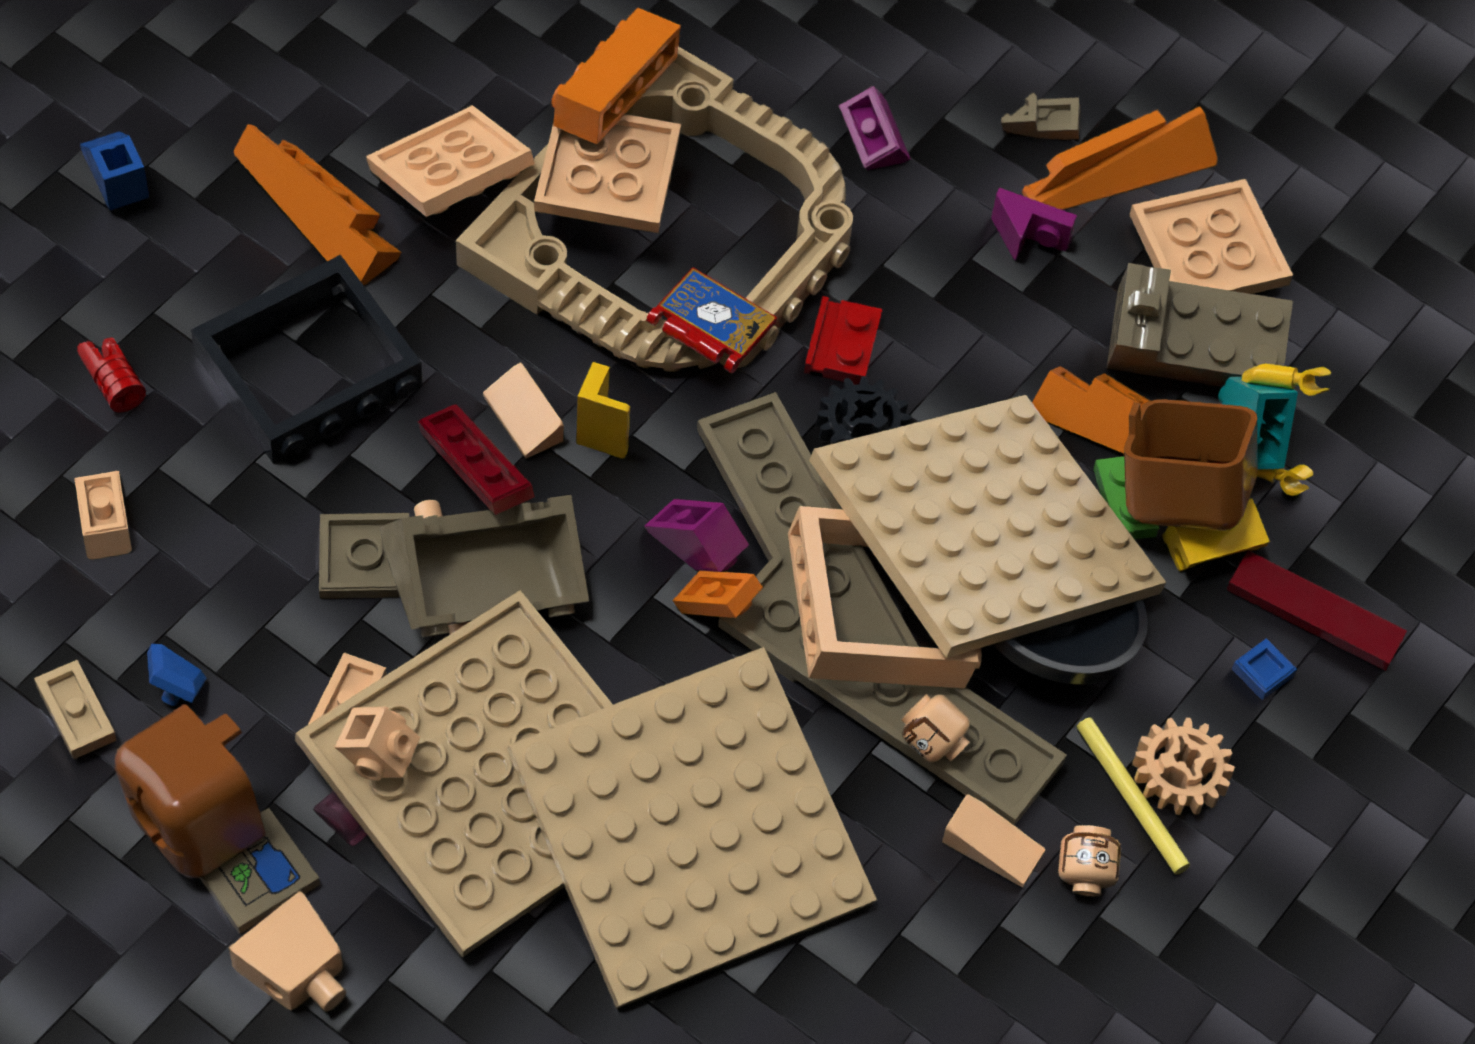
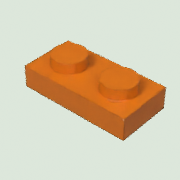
M699 571L673 599V602L682 614L736 618L750 608L752 599L763 586L754 574Z

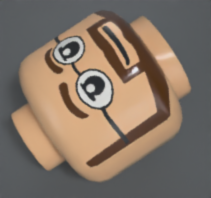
M925 694L901 719L905 724L902 731L904 740L928 762H937L943 756L951 762L969 744L964 735L969 729L970 720L944 695L938 694L930 698Z
M1081 825L1074 827V833L1065 835L1062 838L1058 873L1062 881L1073 885L1074 894L1100 896L1101 888H1109L1118 882L1121 845L1117 839L1111 837V830L1103 827Z

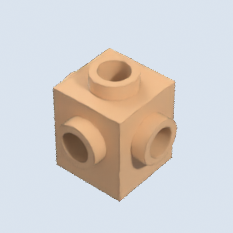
M353 707L335 745V749L355 765V771L366 779L379 781L381 778H403L421 737L406 725V719L402 715L387 707Z

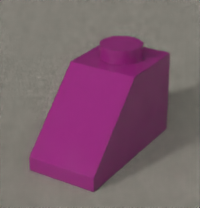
M673 499L645 525L649 534L694 570L726 571L737 562V556L749 545L725 505L718 502Z

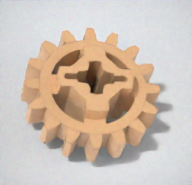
M1186 717L1181 727H1177L1176 722L1172 718H1168L1164 731L1154 724L1150 728L1148 737H1141L1137 747L1138 751L1132 763V766L1138 768L1134 780L1135 783H1147L1143 793L1145 798L1152 797L1155 794L1160 798L1157 808L1162 810L1168 803L1174 804L1175 814L1181 815L1184 806H1190L1192 812L1196 815L1200 813L1203 802L1213 808L1217 804L1219 795L1225 796L1230 786L1229 781L1235 768L1228 764L1233 753L1231 749H1220L1224 738L1221 734L1215 735L1212 738L1207 735L1208 724L1204 723L1197 730L1192 728L1191 718ZM1165 747V753H1161L1159 759L1154 760V755L1157 751ZM1212 772L1211 780L1202 786V779H1205L1208 773Z

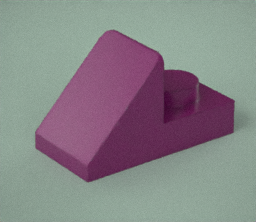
M999 188L996 193L991 219L1012 258L1017 261L1027 238L1045 247H1053L1066 252L1072 238L1077 215Z

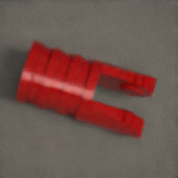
M113 337L103 339L104 342H102L101 347L104 358L93 342L79 343V346H77L78 355L114 412L129 411L143 401L146 396V389Z

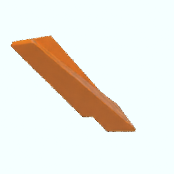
M1197 107L1166 124L1167 121L1156 110L1057 154L1046 165L1050 172L1048 177L1026 185L1022 189V194L1027 198L1064 210L1216 166L1217 155L1205 112L1201 107Z
M1060 366L1049 371L1032 403L1046 422L1124 454V445L1129 436V413L1133 403H1140L1142 406L1150 400L1105 373L1095 377L1091 385ZM1208 462V463L1225 464V463H1229V462Z

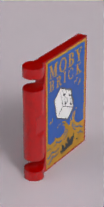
M694 267L691 268L656 308L654 307L649 312L646 318V322L656 326L662 316L667 317L668 319L662 327L664 333L714 363H718L724 353L730 355L724 365V369L730 373L736 371L743 359L777 321L776 316Z

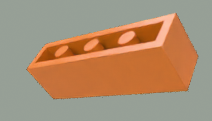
M637 8L626 20H621L615 32L606 41H601L594 54L585 63L581 62L576 68L574 75L565 84H560L555 90L552 97V107L555 108L553 126L598 144L675 61L678 54L681 25L640 8Z

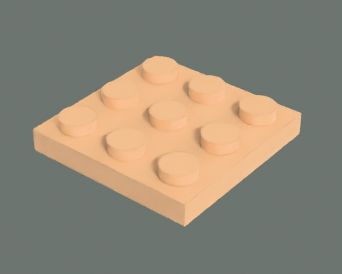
M473 105L366 156L370 171L426 217L442 213L450 205L467 197L479 195L485 188L503 179L513 178L522 170L535 164L531 149Z
M625 114L598 144L553 126L534 200V211L659 233L679 142L681 124Z
M1246 179L1133 204L1131 207L1130 217L1154 268L1171 270L1170 281L1248 294L1290 285L1293 274Z

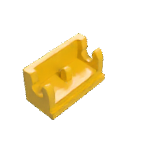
M1253 498L1249 499L1243 519L1231 530L1213 531L1168 526L1162 535L1179 571L1242 551L1257 550L1267 546L1270 542Z

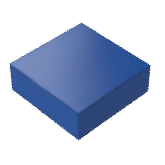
M1266 638L1236 660L1232 670L1261 700H1264L1292 679L1297 668Z

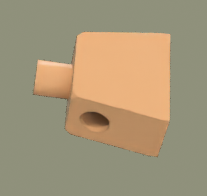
M301 891L297 892L229 947L232 967L289 1010L296 1009L311 997L327 1012L335 1008L346 995V990L333 978L343 968L339 946Z

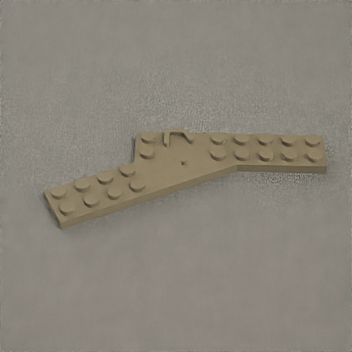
M776 392L698 420L697 431L769 561L756 576L763 588L752 599L750 608L736 618L720 617L718 627L753 651L764 647L775 671L793 683L799 681L964 795L969 794L983 802L1015 826L1064 764L1067 755L966 687L962 689L809 678L788 531L799 506L841 509V507L810 463L811 454ZM822 543L837 641L919 647L863 546ZM925 694L930 698L938 694L946 696L970 720L969 729L964 735L969 744L951 762L945 756L934 763L926 761L902 736L905 724L901 719Z

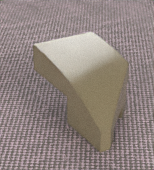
M1032 93L1025 99L1026 104L1012 116L1007 113L1001 119L1002 129L1007 132L1045 139H1079L1080 101L1079 98L1037 100V95Z

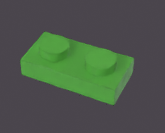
M1124 456L1096 460L1093 470L1100 494L1134 539L1156 537L1159 529L1158 525L1138 522L1128 513L1125 494Z

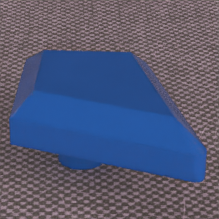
M152 643L147 652L149 683L164 690L161 699L167 704L178 705L181 698L192 703L203 688L207 679L199 668L164 645Z

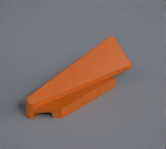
M250 124L247 125L234 149V155L327 261L341 255L362 284L365 285L398 260L402 252L370 230L375 227L381 216L378 212L297 146L285 140L277 145L257 127Z

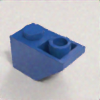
M119 131L80 144L81 151L109 211L149 198L144 165L129 135Z

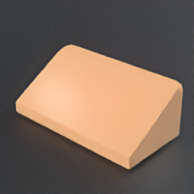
M522 363L513 366L483 392V397L525 459L563 441L564 426L561 419Z

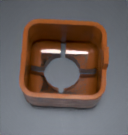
M1167 399L1149 401L1142 406L1140 403L1134 402L1129 413V436L1124 445L1125 494L1128 513L1136 521L1144 524L1213 531H1227L1237 526L1243 519L1258 474L1257 414L1255 411L1248 407ZM1208 462H1228V463H1225V464H1216V463H1208Z
M183 704L126 741L117 750L115 770L134 821L179 873L187 878H201L266 836L251 782L238 761L224 747L242 734L241 729L226 713L205 725L187 705Z

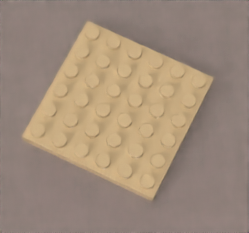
M1027 395L815 448L810 457V463L945 658L1161 594L1166 584L1164 578Z
M519 590L296 732L295 741L461 957H464L565 887L507 750L509 744L613 704L522 591ZM353 707H387L402 715L406 719V725L421 737L403 778H381L379 781L366 779L355 771V765L335 749V745Z
M764 647L509 744L507 748L616 1009L862 909L877 900Z

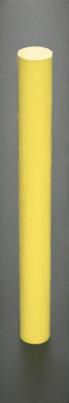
M1089 717L1082 720L1076 728L1173 873L1178 875L1190 867V863L1093 719Z

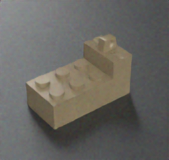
M1128 263L1117 292L1106 369L1223 387L1228 378L1242 377L1245 370L1265 363L1285 365L1293 301L1170 281L1171 270Z

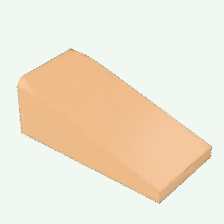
M119 471L75 478L87 558L93 560L130 553L132 547Z
M969 794L965 796L949 821L942 843L1021 887H1024L1046 850L986 804Z

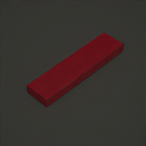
M457 404L418 421L421 434L494 515L535 497L532 484Z
M1249 550L1227 587V591L1385 671L1389 667L1407 630Z

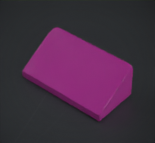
M874 86L839 105L866 170L910 160L888 103Z

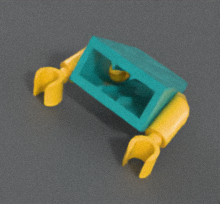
M1265 363L1245 370L1242 377L1228 378L1218 394V399L1221 404L1248 407L1255 411L1257 414V477L1272 483L1276 480L1280 481L1283 491L1287 495L1294 496L1309 489L1307 485L1300 483L1299 480H1306L1313 476V471L1303 464L1289 471L1283 469L1298 392L1294 388L1296 385L1299 386L1301 391L1308 396L1325 393L1329 389L1318 387L1315 383V376L1330 375L1331 372L1325 367H1317L1298 373V369L1295 367Z

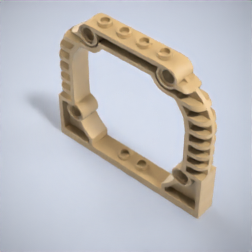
M678 47L675 61L628 110L626 115L681 124L680 133L687 136H696L709 131L783 174L800 189L805 199L799 213L797 240L746 297L747 300L776 316L777 321L739 364L738 368L749 364L762 349L765 351L770 349L776 341L779 329L786 321L789 323L793 322L800 313L803 301L808 295H816L824 285L828 272L833 267L839 268L844 263L850 252L849 244L853 214L850 208L845 205L846 188L841 167L823 142L820 143L812 137V133L805 128L799 129L794 126L788 118L779 117L772 113V109L766 105L760 106L753 102L752 97L736 92L733 90V78ZM548 144L534 158L535 164L522 170L456 240L457 266L536 315L543 309L546 310L554 319L570 325L572 330L586 335L592 339L593 343L600 347L604 346L612 351L614 356L622 360H630L635 362L636 366L646 369L649 367L663 368L667 372H677L681 368L698 365L699 369H704L717 364L664 333L662 327L666 320L661 319L656 326L646 322L648 313L638 310L567 265V249L564 243L552 236H542L535 216L534 200ZM724 353L719 362L725 365L730 355Z

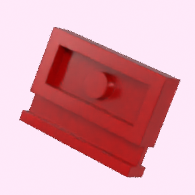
M823 296L805 362L804 373L810 374L811 371L823 373L822 377L843 382L844 379L849 378L853 384L859 385L861 377L867 376L882 309L841 300V303L828 301L829 297Z

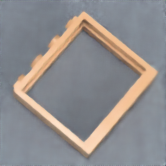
M799 506L788 531V540L808 677L813 679L965 689L975 668L979 669L981 665V648L945 658L939 648L837 641L822 543L869 546L843 509Z

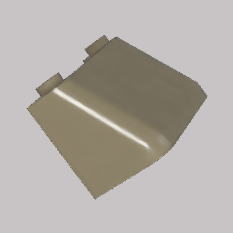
M572 496L551 497L547 499L548 502L522 503L497 515H494L491 510L441 517L435 515L423 518V515L400 518L381 526L380 532L383 548L411 630L421 629L422 637L449 633L448 625L470 622L519 590L522 591L537 611L548 610L549 618L575 614L574 605L588 602L589 596Z

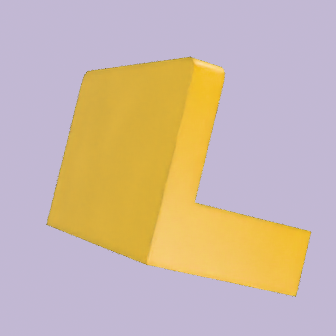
M593 362L577 398L576 444L619 458H625L629 442L630 406L608 398L609 367Z

